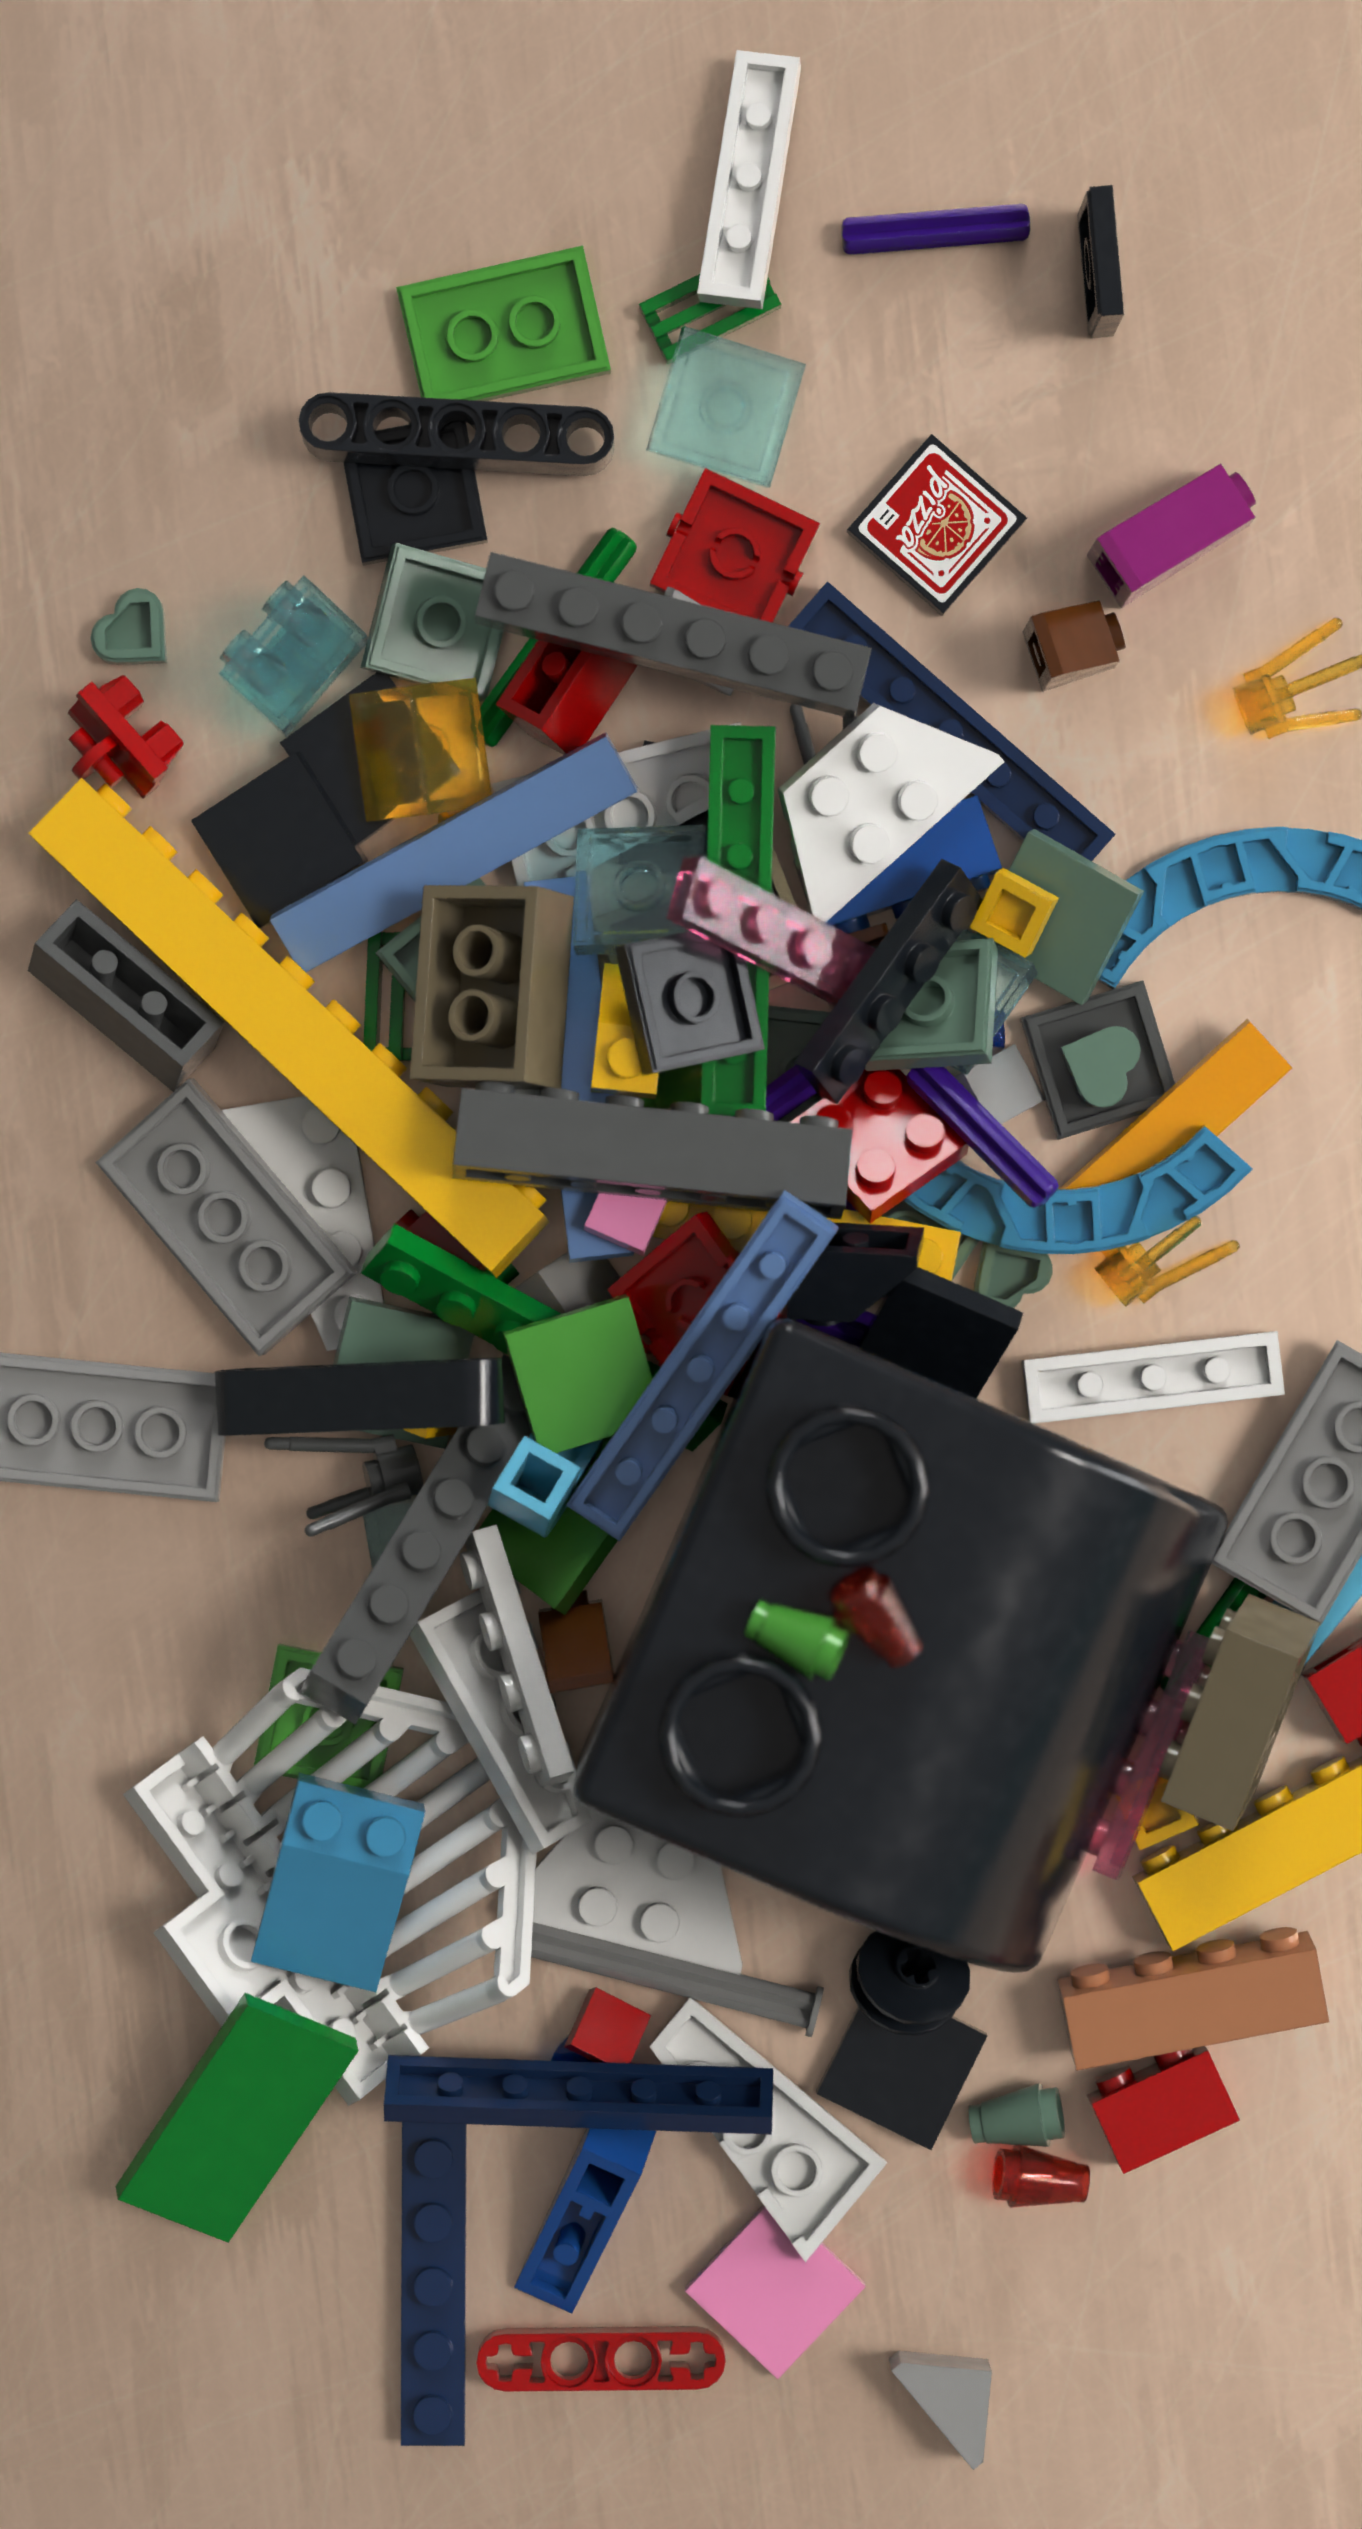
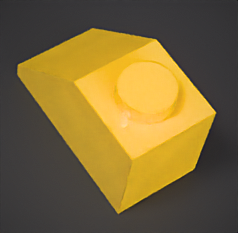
M604 963L591 1092L655 1099L659 1072L642 1076L618 964Z

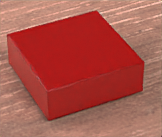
M594 1987L589 1989L564 2047L592 2062L631 2063L651 2015Z

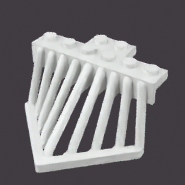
M300 1667L276 1684L213 1747L202 1736L123 1795L198 1898L153 1933L206 2007L222 2027L243 1994L248 1993L355 2037L359 2051L335 2085V2088L349 2106L362 2099L386 2079L388 2055L420 2056L429 2049L426 2042L420 2036L421 2034L502 2003L517 1995L530 1984L537 1853L531 1854L504 1803L499 1798L488 1808L413 1858L404 1894L502 1829L500 1859L397 1920L386 1957L498 1890L497 1920L407 1967L381 1978L376 1992L251 1962L281 1845L277 1837L285 1829L295 1788L262 1814L257 1811L253 1804L262 1792L347 1720L300 1692L311 1671ZM379 1686L360 1717L377 1723L312 1773L311 1776L342 1783L385 1748L398 1740L407 1729L434 1735L363 1788L396 1796L440 1762L469 1743L447 1702ZM298 1703L320 1708L237 1781L230 1773L233 1762L290 1706ZM478 1757L416 1801L423 1803L425 1807L421 1829L490 1780ZM495 1950L494 1977L490 1980L413 2011H402L396 2000Z

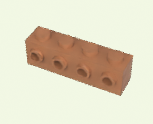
M1281 1927L1263 1932L1259 1936L1260 1940L1235 1945L1234 1941L1228 1939L1212 1940L1200 1944L1196 1948L1197 1952L1172 1957L1169 1952L1157 1951L1136 1957L1132 1965L1108 1969L1106 1964L1096 1963L1073 1969L1070 1972V1977L1059 1978L1057 1981L1070 2050L1076 2071L1328 2023L1329 2017L1317 1950L1309 1932L1298 1933L1295 1928Z

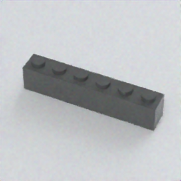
M490 552L475 613V624L847 718H852L857 711L872 650L871 647Z
M494 1081L477 1082L475 1089L461 1088L453 1160L454 1179L660 1199L672 1202L767 1212L770 1211L783 1190H786L824 1217L834 1219L842 1218L846 1206L853 1129L838 1128L839 1121L830 1117L803 1116L798 1124L773 1121L774 1114L758 1109L736 1110L735 1117L709 1114V1107L692 1102L671 1103L670 1110L644 1107V1100L626 1095L607 1096L605 1103L579 1100V1093L560 1088L542 1089L540 1096L515 1094V1088L512 1085Z
M504 1354L501 1358L506 1423L459 1427L318 1657L300 1690L303 1694L355 1725L487 1508L492 1488L522 1438L524 1436L529 1438L532 1433L510 1358Z

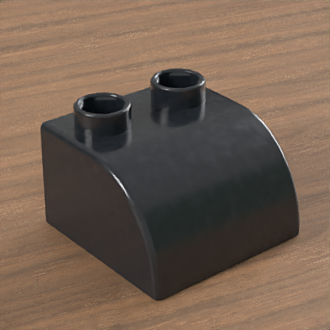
M778 1318L769 1326L765 1335L754 1349L617 1667L614 1683H611L580 1753L574 1784L575 1796L587 1808L891 1937L960 1961L1011 1973L1029 1971L1039 1964L1227 1529V1514L1216 1503L802 1323ZM760 1600L772 1605L778 1604L838 1618L837 1626L850 1631V1638L843 1657L829 1681L816 1675L812 1680H809L756 1644V1641L745 1637L749 1620Z

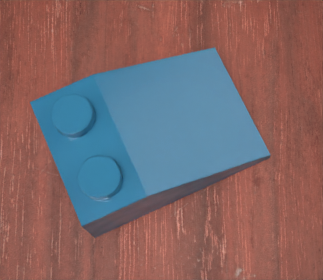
M299 1773L251 1962L376 1992L425 1815L424 1804Z

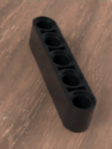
M328 392L317 394L308 399L301 408L299 416L300 432L308 451L316 458L329 462L588 476L595 475L604 470L612 460L614 452V431L608 417L597 409L581 406ZM323 414H338L346 420V430L341 437L334 441H323L312 434L313 423ZM389 417L403 418L411 426L410 435L400 444H385L375 435L381 421ZM461 420L474 428L476 432L474 439L463 448L455 449L446 446L439 438L441 430L449 422ZM517 424L530 425L538 432L540 436L539 441L529 451H513L503 441L504 435L509 428ZM587 427L600 433L604 443L598 452L593 455L582 456L570 449L567 444L568 438L579 428Z
M500 1357L261 1367L215 1371L219 1436L469 1427L506 1423L502 1358Z

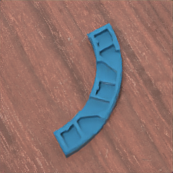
M1288 827L1244 829L1203 839L1155 860L1126 880L1143 890L1144 893L1098 981L1115 989L1129 966L1162 932L1186 916L1227 899L1257 893H1303L1332 899L1362 911V840L1345 834Z
M1203 1126L1183 1146L1165 1159L1141 1172L1098 1186L1057 1189L1054 1195L1040 1207H1029L1003 1180L978 1171L960 1160L908 1196L904 1201L915 1210L946 1228L961 1232L976 1240L998 1245L999 1247L1040 1254H1080L1111 1250L1142 1242L1152 1236L1170 1230L1205 1211L1229 1193L1253 1168L1206 1126Z

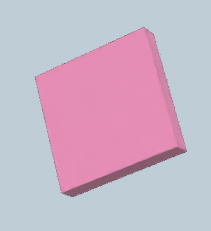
M763 2205L685 2287V2292L772 2375L779 2379L858 2296L866 2285L823 2242L805 2262L776 2220Z

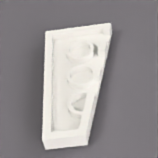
M305 1096L223 1109L222 1112L358 1271L311 1313L326 1350H336L350 1296L385 1303L382 1285L360 1274L367 1254L375 1246L359 1147Z
M514 1578L518 1593L520 1594L521 1590L519 1587V1583ZM477 1590L418 1621L410 1637L533 1855L592 1822L589 1809L582 1805L575 1796L576 1767L568 1742H566L575 1771L566 1781L542 1788L537 1772L533 1774L527 1773L518 1747V1737L525 1735L518 1711L509 1713L504 1704L498 1676L506 1672L499 1650L489 1651L484 1641L479 1614L485 1613L486 1609L480 1590ZM530 1622L528 1625L537 1649L538 1645ZM550 1693L556 1710L557 1706L554 1700L553 1693Z
M690 1997L649 2047L662 2065L773 2068L772 2135L713 2133V2135L806 2262L885 2167L887 2161L696 2000Z

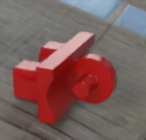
M125 675L102 685L100 688L93 682H90L77 693L76 697L78 700L68 711V714L80 727L68 740L82 755L73 766L72 772L79 780L81 778L85 779L94 772H97L110 788L124 777L144 799L158 788L168 770V766L184 745L183 740L169 724L164 723L162 720L142 736L137 733L126 719L141 708L144 700L140 691Z

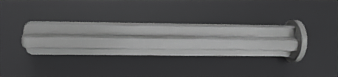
M533 1922L532 1958L806 2028L805 2036L812 2037L824 1987L817 1986L816 1992L812 1993Z

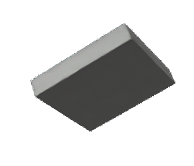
M1143 980L1090 996L1088 1001L1082 1005L1074 1001L1020 1018L1057 1140L1141 1115L1175 1084ZM1108 1027H1125L1133 1032L1139 1040L1141 1048L1139 1061L1133 1069L1126 1073L1128 1085L1123 1098L1110 1107H1093L1080 1096L1060 1048Z

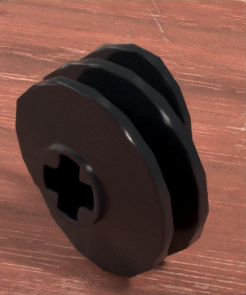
M875 1931L866 1938L851 1963L849 1969L850 1991L859 2010L875 2025L898 2035L920 2036L940 2029L954 2016L970 1990V1969L967 1962Z

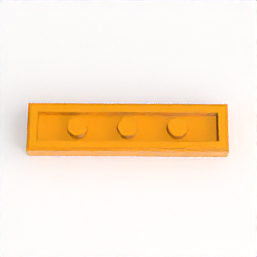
M1247 1018L1059 1189L1098 1186L1141 1172L1165 1159L1183 1146L1203 1126H1206L1213 1134L1218 1136L1292 1069V1066Z

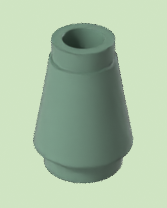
M1038 2083L981 2102V2104L969 2105V2124L975 2144L987 2142V2144L1049 2147L1050 2140L1063 2139L1065 2137L1063 2107L1057 2087L1043 2089L1042 2084Z

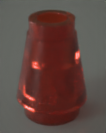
M867 1566L854 1571L835 1587L830 1596V1601L836 1607L834 1617L877 1655L885 1659L891 1668H898L907 1664L921 1651L923 1642L917 1636V1632L888 1575H879L873 1567Z
M1014 2145L1012 2149L1000 2148L998 2150L992 2172V2193L995 2200L1007 2201L1010 2208L1072 2202L1084 2203L1087 2199L1090 2186V2170L1087 2164L1076 2163L1075 2161L1023 2145Z

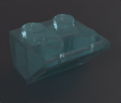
M304 575L295 586L288 581L282 583L262 608L267 614L264 622L252 635L245 629L241 631L220 657L225 663V667L219 675L228 688L285 737L291 733L365 647L368 640L366 633Z

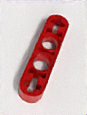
M698 2326L504 2328L495 2330L484 2338L479 2346L476 2364L478 2374L485 2384L494 2390L505 2392L698 2390L708 2388L719 2380L724 2372L726 2355L724 2345L718 2335L708 2328ZM631 2341L640 2342L645 2345L652 2356L648 2369L642 2374L635 2376L626 2375L620 2371L614 2359L618 2348L624 2343ZM658 2341H671L670 2355L687 2354L690 2351L691 2343L702 2342L705 2353L715 2354V2361L705 2362L703 2373L699 2374L691 2373V2367L688 2362L670 2361V2372L672 2375H659L662 2354ZM531 2342H544L540 2361L543 2377L531 2376L533 2363L514 2364L512 2375L508 2376L500 2375V2369L497 2364L488 2363L487 2357L497 2355L499 2345L510 2344L512 2353L515 2356H533ZM561 2343H577L586 2351L588 2363L585 2369L578 2375H561L552 2366L551 2354Z

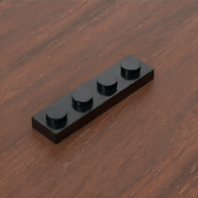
M940 860L795 1060L794 1064L819 1096L835 1104L839 1103L850 1086L861 1077L866 1064L886 1036L898 1026L904 1011L922 986L934 976L939 963L961 932L971 925L983 899L961 867L946 860Z

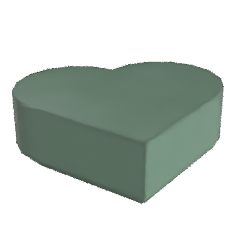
M141 588L128 590L116 602L114 614L106 615L96 622L91 633V643L100 659L114 665L167 663L165 612L163 604L154 593Z
M1120 1026L1102 1029L1060 1048L1080 1096L1086 1103L1098 1108L1113 1106L1123 1098L1128 1085L1126 1073L1135 1067L1141 1052L1139 1040L1135 1034L1127 1028Z
M983 1242L974 1282V1291L1015 1308L1020 1303L1023 1294H1033L1041 1291L1049 1283L1052 1277V1262L1047 1254L1011 1250Z

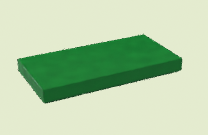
M244 1993L116 2184L117 2199L229 2243L358 2053L356 2038Z

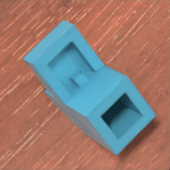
M532 1433L529 1438L524 1436L493 1486L488 1506L542 1537H547L567 1508L566 1504L603 1444L604 1439L554 1453L535 1442Z

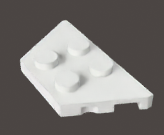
M873 703L777 789L784 819L789 823L792 835L790 844L796 868L801 872L808 904L805 906L808 917L819 927L825 924L1005 761L1000 755Z
M588 1808L592 1822L562 1838L536 1867L534 1923L737 1975L741 1974L743 1965L720 1864Z

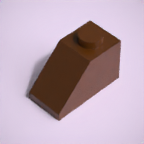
M1100 600L1031 616L1023 630L1042 692L1114 669L1120 662L1117 651L1126 648L1116 614L1112 612L1105 615Z
M583 1590L566 1615L555 1610L553 1607L539 1609V1624L550 1693L614 1683L615 1673L602 1599L589 1601L587 1590Z

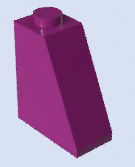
M1219 464L1099 536L1089 550L1087 557L1120 608H1123L1247 528L1256 518L1250 509L1256 504L1255 497L1239 473L1234 472L1229 476L1222 464Z

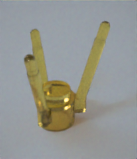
M1335 617L1320 628H1317L1265 665L1243 673L1245 683L1232 687L1237 706L1250 735L1265 730L1267 738L1271 739L1289 731L1337 725L1361 719L1362 712L1357 708L1286 717L1285 714L1296 710L1294 696L1360 670L1362 668V654L1338 662L1288 684L1283 675L1271 679L1276 673L1338 631L1343 625L1340 618Z
M1193 1216L1147 1252L1139 1242L1134 1243L1128 1249L1126 1246L1101 1251L1106 1258L1095 1266L1094 1269L1125 1307L1137 1298L1145 1304L1159 1291L1237 1252L1240 1249V1244L1236 1240H1231L1153 1278L1161 1271L1156 1262L1202 1225L1201 1218Z

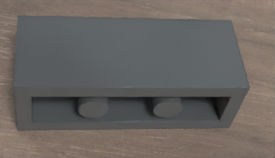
M77 899L34 944L28 971L171 1091L174 1092L215 1049L224 1021Z

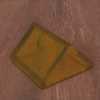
M476 677L349 694L366 822L463 810L492 794Z

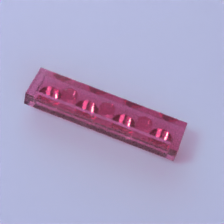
M701 856L683 857L666 919L834 1006L876 950L870 945Z
M1189 1630L1185 1641L1177 1640L1163 1672L1164 1676L1169 1677V1681L1160 1701L1151 1700L1137 1732L1138 1735L1145 1737L1137 1760L1134 1761L1126 1758L1114 1784L1112 1793L1121 1797L1112 1821L1101 1817L1090 1841L1087 1853L1097 1857L1092 1869L1095 1872L1115 1880L1121 1878L1161 1779L1158 1774L1172 1740L1176 1741L1184 1722L1180 1719L1186 1699L1193 1684L1198 1683L1205 1665H1207L1201 1661L1210 1638Z

